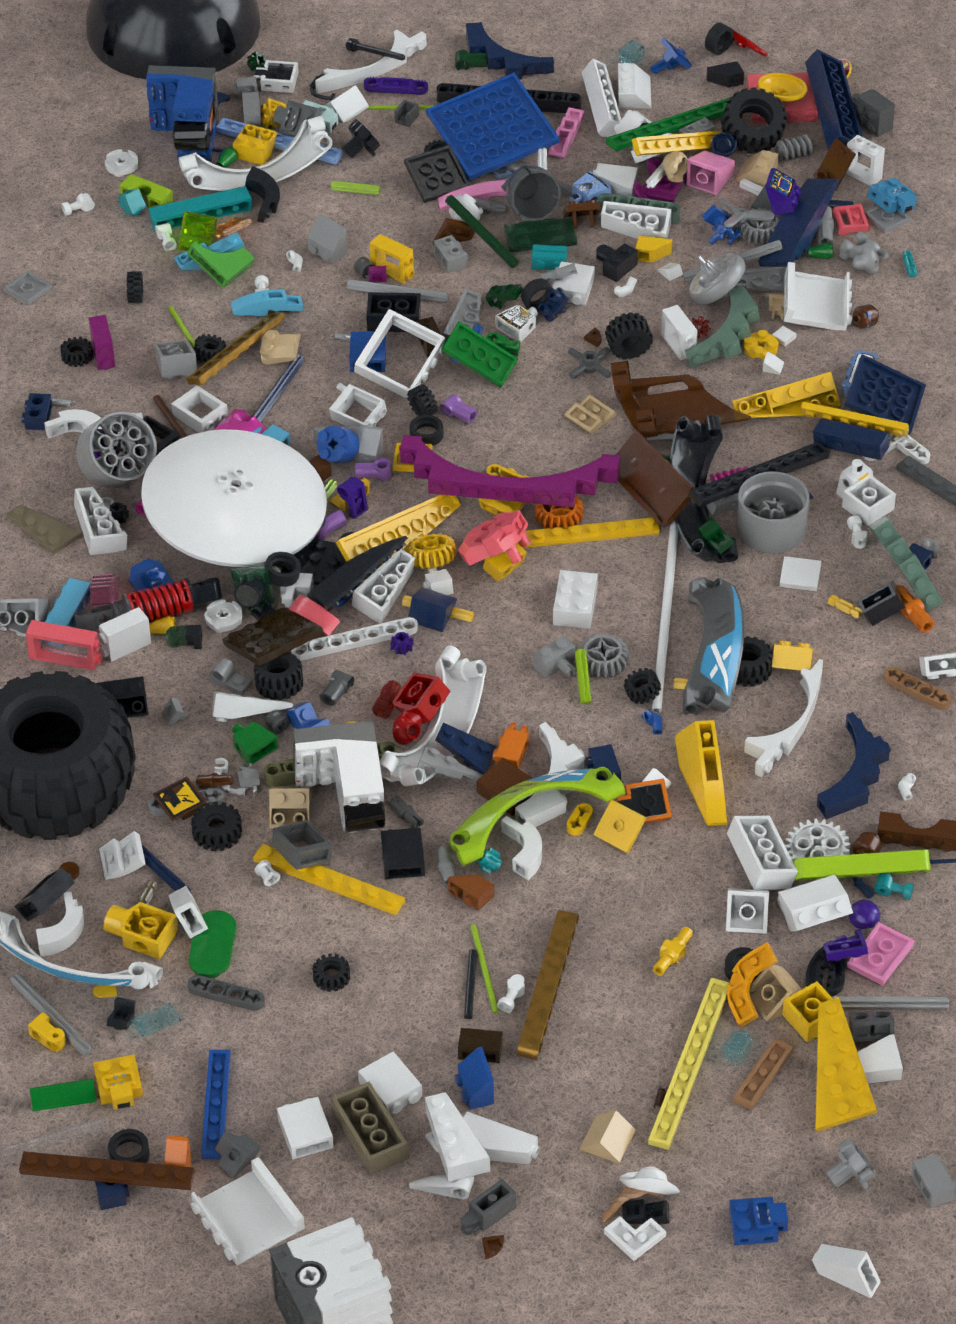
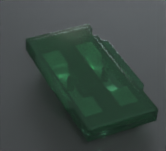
M571 218L521 221L512 226H509V224L504 225L509 252L532 250L533 245H577V238Z

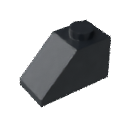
M738 61L707 67L706 80L728 88L737 87L744 84V71Z

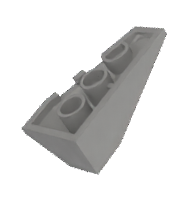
M359 425L358 428L344 426L355 433L359 439V451L354 455L352 461L356 463H372L382 458L384 454L382 428L368 425ZM314 427V442L317 443L318 433L326 427Z
M48 598L0 599V626L3 631L9 629L17 632L16 635L26 637L25 633L32 620L46 622Z

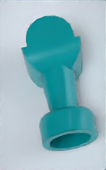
M888 873L879 874L874 886V891L879 895L889 896L891 892L903 894V898L909 900L914 889V884L906 883L904 886L893 882L891 875Z

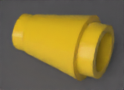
M167 616L149 623L150 634H172V632H177L175 617Z

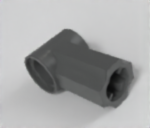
M335 670L330 677L328 686L321 693L320 699L327 705H335L344 692L348 693L349 687L354 685V677Z

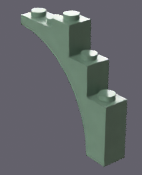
M744 285L731 289L728 292L731 308L724 324L708 339L685 350L690 368L721 356L727 359L742 353L739 341L751 336L750 323L761 320L758 306Z
M883 516L870 524L868 527L875 539L894 561L916 596L921 599L925 610L929 612L942 604L943 600L927 576L923 566L916 555L911 552L903 537L898 534L890 519Z

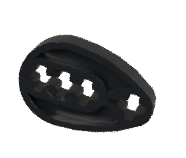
M823 946L814 954L808 964L805 984L807 987L818 981L822 986L824 970L829 969L825 990L830 996H835L844 988L845 966L843 959L827 961Z

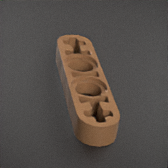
M889 667L885 669L884 681L887 684L935 708L945 710L950 707L951 696L947 692L898 668ZM912 683L914 686L907 687L904 684ZM929 691L931 694L923 695L921 692Z

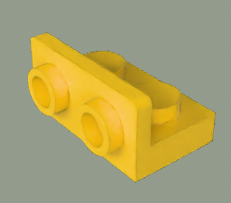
M268 98L266 103L262 104L260 113H262L261 123L263 128L268 129L269 125L280 128L281 125L274 123L273 118L277 106L286 108L285 103Z

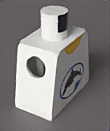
M854 459L852 465L841 472L836 494L843 499L844 490L869 474L873 476L872 469L865 465L862 460Z

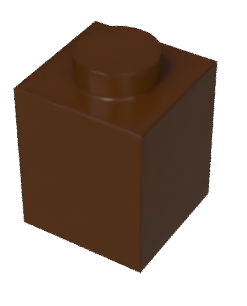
M320 455L309 461L319 474L322 482L332 476L331 463L322 459Z

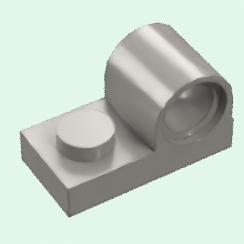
M221 658L209 673L211 683L243 695L252 684L251 678L236 673L233 663L225 658Z

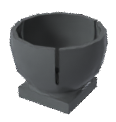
M523 162L501 186L506 192V200L513 213L528 221L544 220L554 213L560 203L561 187L552 172L539 166H528Z

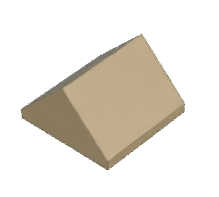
M617 1110L597 1115L580 1146V1150L620 1164L636 1129Z

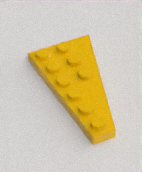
M839 997L819 1003L816 1131L825 1130L878 1113Z

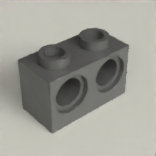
M890 1010L848 1012L849 1028L854 1042L881 1040L891 1034L895 1036L894 1018Z

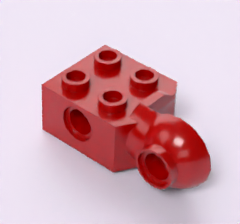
M413 672L393 700V705L401 713L395 719L392 728L393 737L397 743L406 745L417 739L421 732L420 726L430 722L442 703L445 702L451 691L439 677Z

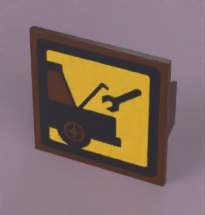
M187 776L153 793V796L172 822L179 818L185 820L193 816L200 806H204L207 803Z

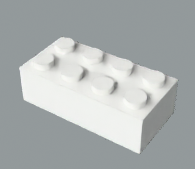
M734 816L727 835L753 889H790L798 871L771 817Z

